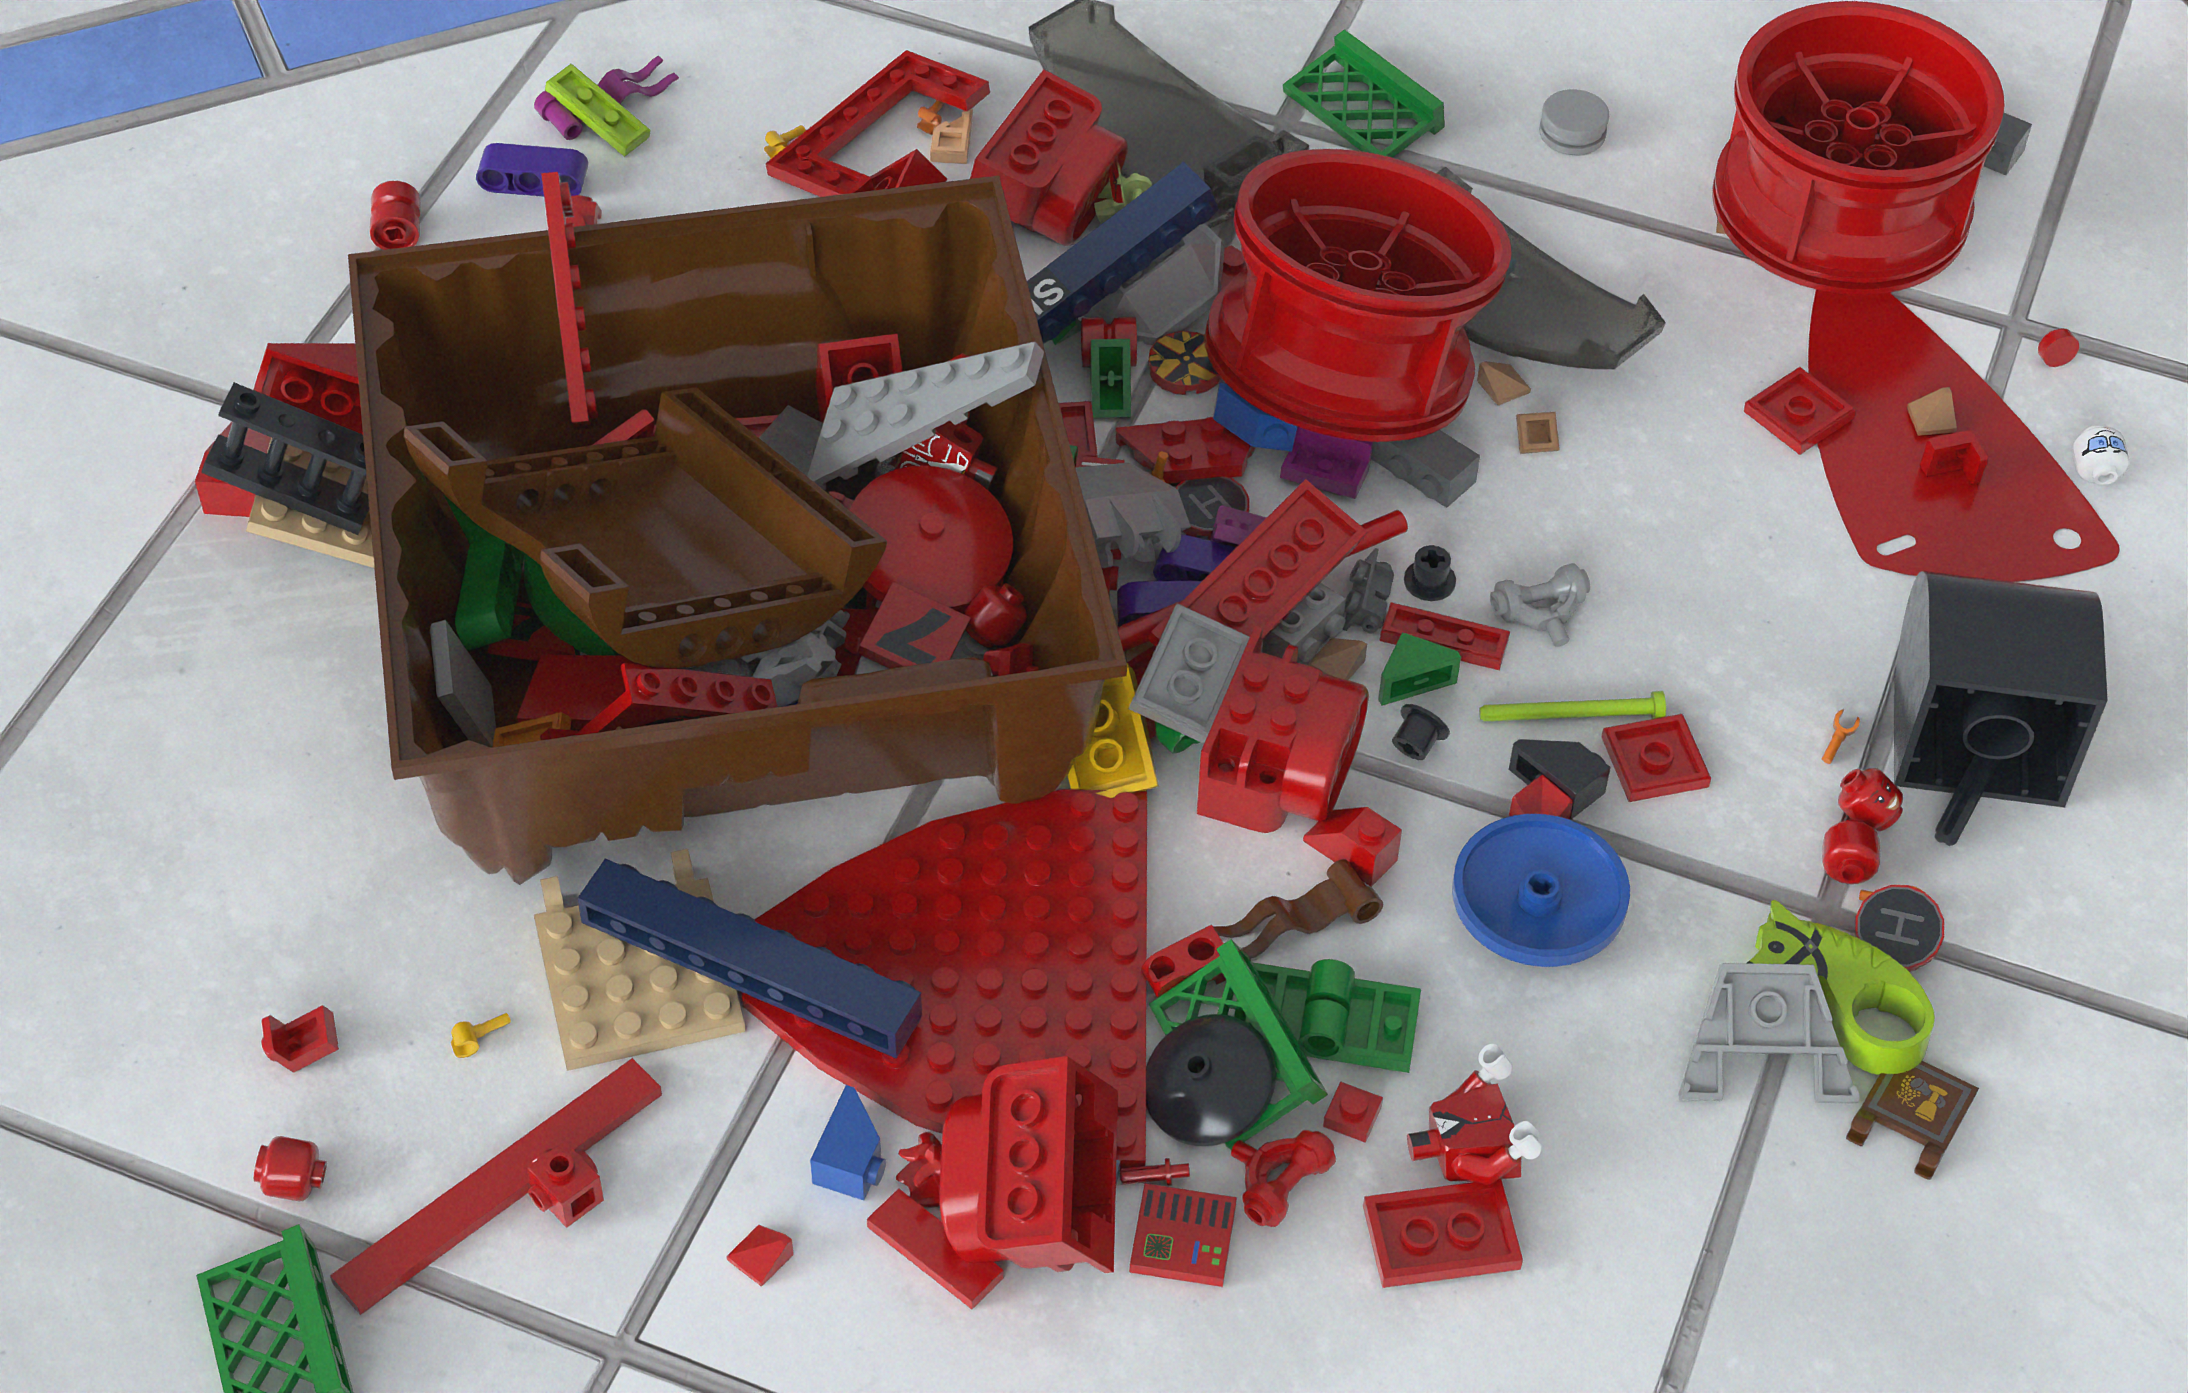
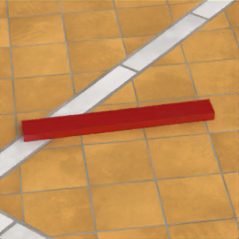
M631 1058L330 1275L332 1284L361 1315L526 1195L531 1187L527 1167L533 1163L534 1159L541 1152L555 1148L564 1140L577 1153L581 1150L585 1152L662 1096L661 1086Z

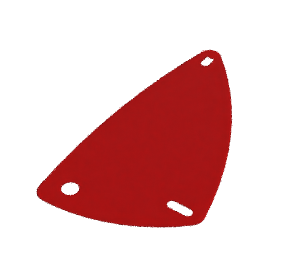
M1816 289L1809 332L1808 373L1856 409L1855 418L1817 444L1835 503L1851 540L1864 562L1879 569L1917 576L1921 571L2014 582L2080 572L2110 563L2118 557L2120 549L2117 540L2058 462L1999 395L1919 317L1890 292L1862 295L1833 293ZM1950 387L1957 426L1954 433L1972 430L1979 443L1985 446L1988 453V465L1984 469L1980 483L1971 484L1962 469L1926 477L1920 467L1927 440L1942 434L1918 436L1907 409L1909 403L1941 388ZM2063 528L2071 529L2079 534L2081 544L2074 549L2063 548L2056 544L2053 539L2055 531ZM1904 535H1910L1916 540L1914 546L1890 555H1882L1877 551L1879 544Z

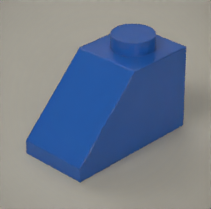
M1219 383L1213 412V419L1252 447L1292 452L1297 426L1267 414L1243 399L1226 383Z
M846 1085L810 1159L812 1184L864 1201L871 1185H879L885 1171L886 1159L881 1158L880 1137L855 1087Z

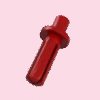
M1165 1158V1164L1121 1168L1120 1180L1123 1185L1167 1180V1186H1172V1179L1190 1177L1189 1163L1171 1165L1170 1158Z

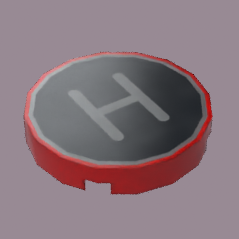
M1223 476L1184 480L1176 486L1191 526L1182 531L1188 536L1196 538L1197 535L1208 536V540H1210L1218 508L1222 505L1249 512V496L1246 490L1231 477Z
M1889 885L1875 890L1862 902L1855 917V937L1877 947L1911 972L1929 963L1937 956L1944 940V918L1938 904L1926 892L1909 885Z

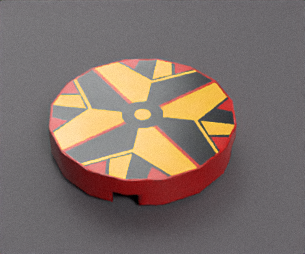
M1191 331L1169 333L1156 340L1149 350L1148 367L1150 369V376L1158 386L1166 391L1186 395V391L1196 390V394L1215 387L1221 380V377L1213 368L1208 358L1204 335Z

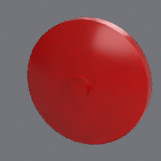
M910 466L895 469L870 482L861 490L850 507L849 511L887 540L884 554L863 585L872 596L883 602L891 584L895 582L963 613L984 586L989 584L1000 586L1006 576L1013 551V535L1009 519L998 500L980 483L964 474L936 466Z

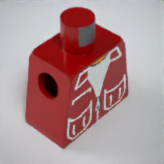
M951 421L934 428V436L904 450L898 469L910 466L947 468L972 478L987 490H989L998 469L991 464L977 459L983 442L982 435L962 422L954 425Z

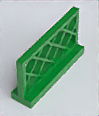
M1345 29L1334 37L1335 46L1282 84L1285 94L1362 152L1393 158L1426 132L1430 131L1435 135L1445 127L1444 102ZM1333 61H1336L1344 67V72L1324 73V68ZM1344 82L1343 91L1323 92V83ZM1348 82H1364L1369 86V90L1348 91ZM1304 83H1318V92H1302L1298 88ZM1388 100L1394 104V109L1373 110V101ZM1343 101V110L1327 111L1322 107V102ZM1348 101H1368V110H1347ZM1393 119V128L1372 129V120ZM1398 119H1414L1418 124L1413 128H1398ZM1347 120H1368L1367 129H1351L1347 126ZM1372 139H1393L1392 144L1383 151H1380L1371 144Z
M1230 939L1216 949L1220 955L1219 957L1149 1003V1006L1165 1035L1182 1024L1170 1021L1165 1012L1166 1009L1180 1000L1191 1002L1185 1022L1198 1017L1201 1004L1218 1006L1217 1014L1228 1015L1229 1009L1241 1010L1246 1014L1245 1022L1252 1025L1270 1046L1278 1070L1276 1072V1081L1284 1082L1291 1094L1276 1104L1269 1103L1264 1114L1248 1131L1231 1141L1225 1142L1226 1147L1232 1150L1233 1145L1237 1141H1247L1308 1100L1314 1105L1326 1097L1328 1093L1248 954ZM1222 972L1227 980L1222 999L1204 996L1208 981ZM1234 994L1239 1002L1232 1001ZM1200 1063L1197 1065L1202 1067L1201 1071L1203 1070L1205 1063ZM1196 1067L1193 1073H1199Z
M300 1224L281 1231L283 1240L196 1275L224 1393H238L237 1390L243 1393H267L259 1390L272 1367L289 1374L278 1393H292L300 1378L313 1383L316 1393H353L316 1247ZM282 1258L284 1268L274 1284L257 1278L265 1264ZM230 1278L241 1281L228 1303L215 1298L212 1285ZM287 1284L289 1285L290 1291L285 1289ZM252 1286L268 1292L256 1314L239 1307ZM279 1297L292 1301L294 1305L284 1325L267 1319ZM218 1309L223 1310L220 1316ZM234 1315L250 1321L238 1343L224 1337V1331ZM297 1324H299L300 1331L295 1330ZM262 1326L278 1332L266 1355L249 1348ZM290 1337L304 1344V1350L294 1366L277 1359ZM227 1349L233 1351L230 1356ZM243 1356L261 1362L248 1384L235 1380L233 1375ZM308 1364H309L310 1372L305 1371V1369L307 1368Z

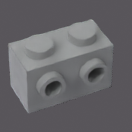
M1320 583L1265 638L1262 653L1282 658L1287 646L1290 644L1298 647V663L1303 661L1309 662L1316 655L1319 647L1329 637L1331 639L1335 638L1343 629L1346 621L1344 618L1346 599Z

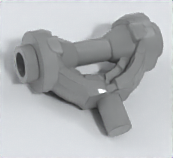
M1574 563L1560 567L1555 572V576L1548 582L1530 587L1514 584L1512 580L1500 581L1495 584L1494 591L1490 594L1491 607L1497 616L1501 615L1504 621L1517 620L1526 626L1535 628L1537 631L1548 630L1554 646H1563L1569 642V637L1563 624L1574 613L1577 605L1585 601L1586 593L1590 591V581L1584 569L1580 570ZM1549 598L1558 599L1554 605L1548 608H1536L1531 605L1533 602Z

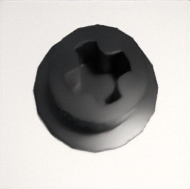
M1429 545L1420 548L1415 554L1414 563L1405 571L1404 584L1406 589L1414 597L1425 601H1438L1450 596L1456 584L1454 571L1450 568V554L1439 546Z
M1405 704L1400 710L1404 721L1392 738V743L1406 756L1416 760H1424L1435 741L1447 739L1450 735V730L1431 711L1414 704Z

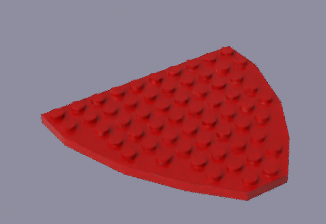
M1060 789L1049 793L1039 800L1018 804L1002 803L932 820L831 868L754 919L757 923L775 931L784 930L793 935L796 940L808 945L824 947L834 953L835 956L848 962L864 964L874 970L875 973L888 979L904 981L913 986L915 990L921 992L922 1018L897 1059L742 992L743 1007L819 1070L845 1085L855 1087L857 1092L910 1123L941 1134L943 1133L946 1115L952 1104L962 1097L982 1094L984 1081L995 1068L1007 1064L1069 1056L1118 1090L1116 1160H1120V1170L1121 1168L1145 1166L1146 978L1141 969L1147 960V791L1136 793L1122 792L1113 798L1096 794L1106 790ZM1077 1094L1075 1096L1077 1098L1078 1105L1080 1106L1082 1102V1096L1081 1094Z

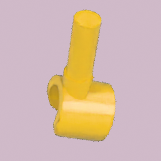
M800 125L780 135L776 131L767 132L765 141L769 145L764 147V151L772 159L788 146L787 143L803 134L806 131L805 127Z
M505 1013L474 1026L466 1021L455 1024L451 1032L453 1037L451 1045L455 1056L465 1058L475 1054L479 1049L477 1038L511 1023L509 1015Z

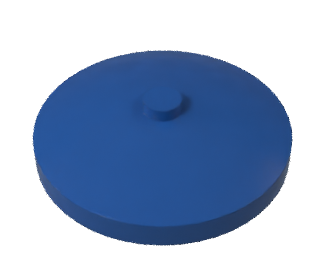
M1521 814L1497 820L1483 827L1468 840L1461 850L1455 865L1452 895L1458 916L1466 929L1490 951L1525 965L1558 967L1591 958L1605 949L1615 939L1626 918L1630 900V884L1625 866L1618 854L1602 837L1591 829L1558 816Z

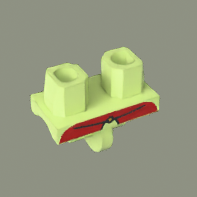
M1117 163L1116 169L1111 173L1108 184L1098 196V198L1107 199L1094 203L1095 212L1100 224L1104 223L1150 188L1152 182L1149 178L1138 173H1133L1130 177L1125 178L1121 176L1120 166Z

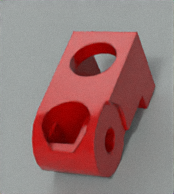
M1211 924L1151 955L1142 965L1141 971L1158 998L1219 957L1220 955L1216 949L1224 943ZM1221 972L1208 982L1214 980L1215 984L1218 985L1226 981Z

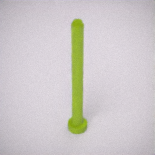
M1652 691L1650 698L1490 704L1479 708V717L1484 721L1648 714L1652 715V719L1666 717V700L1663 691Z

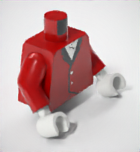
M1489 1044L1481 1050L1479 1063L1483 1069L1480 1072L1474 1070L1458 1089L1443 1100L1431 1104L1429 1107V1130L1407 1134V1145L1411 1160L1417 1161L1437 1157L1444 1178L1450 1182L1472 1181L1491 1185L1498 1179L1521 1177L1522 1155L1526 1159H1534L1540 1155L1541 1144L1537 1140L1539 1137L1538 1130L1529 1121H1523L1514 1126L1498 1083L1491 1084L1490 1082L1492 1078L1498 1080L1505 1079L1512 1071L1511 1062L1504 1056V1052L1496 1044Z

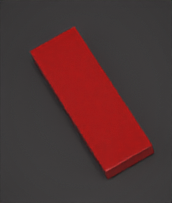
M1391 602L1381 630L1380 641L1396 645L1403 632L1459 652L1463 662L1500 671L1510 631Z
M899 1188L867 1218V1227L970 1309H973L1004 1278V1270L994 1262L969 1263L961 1259L951 1247L942 1221Z

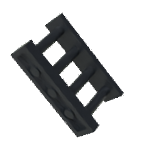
M234 382L218 414L219 417L232 421L228 438L218 434L204 462L201 473L359 535L369 512L368 494L362 492L367 478L363 434ZM248 429L272 438L268 453L244 445ZM288 444L312 454L307 469L283 460ZM327 461L351 469L346 485L323 476Z

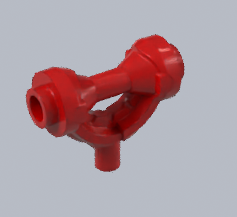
M1303 1130L1295 1138L1267 1142L1258 1150L1239 1140L1233 1145L1231 1150L1232 1157L1246 1164V1191L1242 1196L1245 1205L1244 1211L1248 1218L1259 1226L1276 1227L1286 1217L1289 1207L1287 1199L1293 1187L1305 1176L1327 1172L1336 1162L1332 1141L1319 1131ZM1282 1163H1290L1275 1180L1267 1181L1272 1169L1281 1166Z

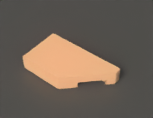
M970 109L968 112L963 111L961 117L950 123L945 121L934 127L930 162L967 164L973 109Z

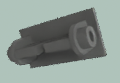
M1377 548L1365 560L1359 559L1351 571L1349 580L1353 582V587L1345 601L1344 612H1346V621L1343 627L1345 631L1354 622L1361 625L1362 629L1368 633H1374L1383 626L1388 604L1385 601L1390 595L1394 572L1391 565L1387 562L1376 561L1379 551Z

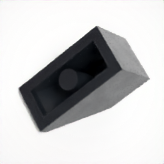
M1518 739L1513 743L1508 770L1527 785L1543 774L1572 799L1571 820L1605 794L1611 767L1606 764L1600 755L1591 752L1580 742Z

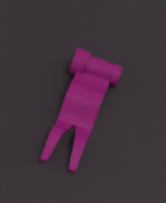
M657 56L638 72L629 73L619 68L610 70L603 76L598 86L621 105L623 100L632 93L638 92L649 97L657 96L671 83L678 80L679 77L672 73L652 86L642 87L636 84L647 79L656 67L663 62V59ZM546 90L538 95L534 102V108L544 120L550 121L566 140H573L578 137L582 132V121Z

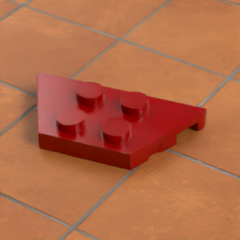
M1213 417L1115 427L1116 444L1120 447L1127 444L1134 450V459L1143 467L1153 471L1158 453L1163 451L1168 454L1162 477L1167 484L1181 483L1184 480L1223 476L1231 478L1242 477L1247 467V459L1252 457L1256 448L1216 422Z

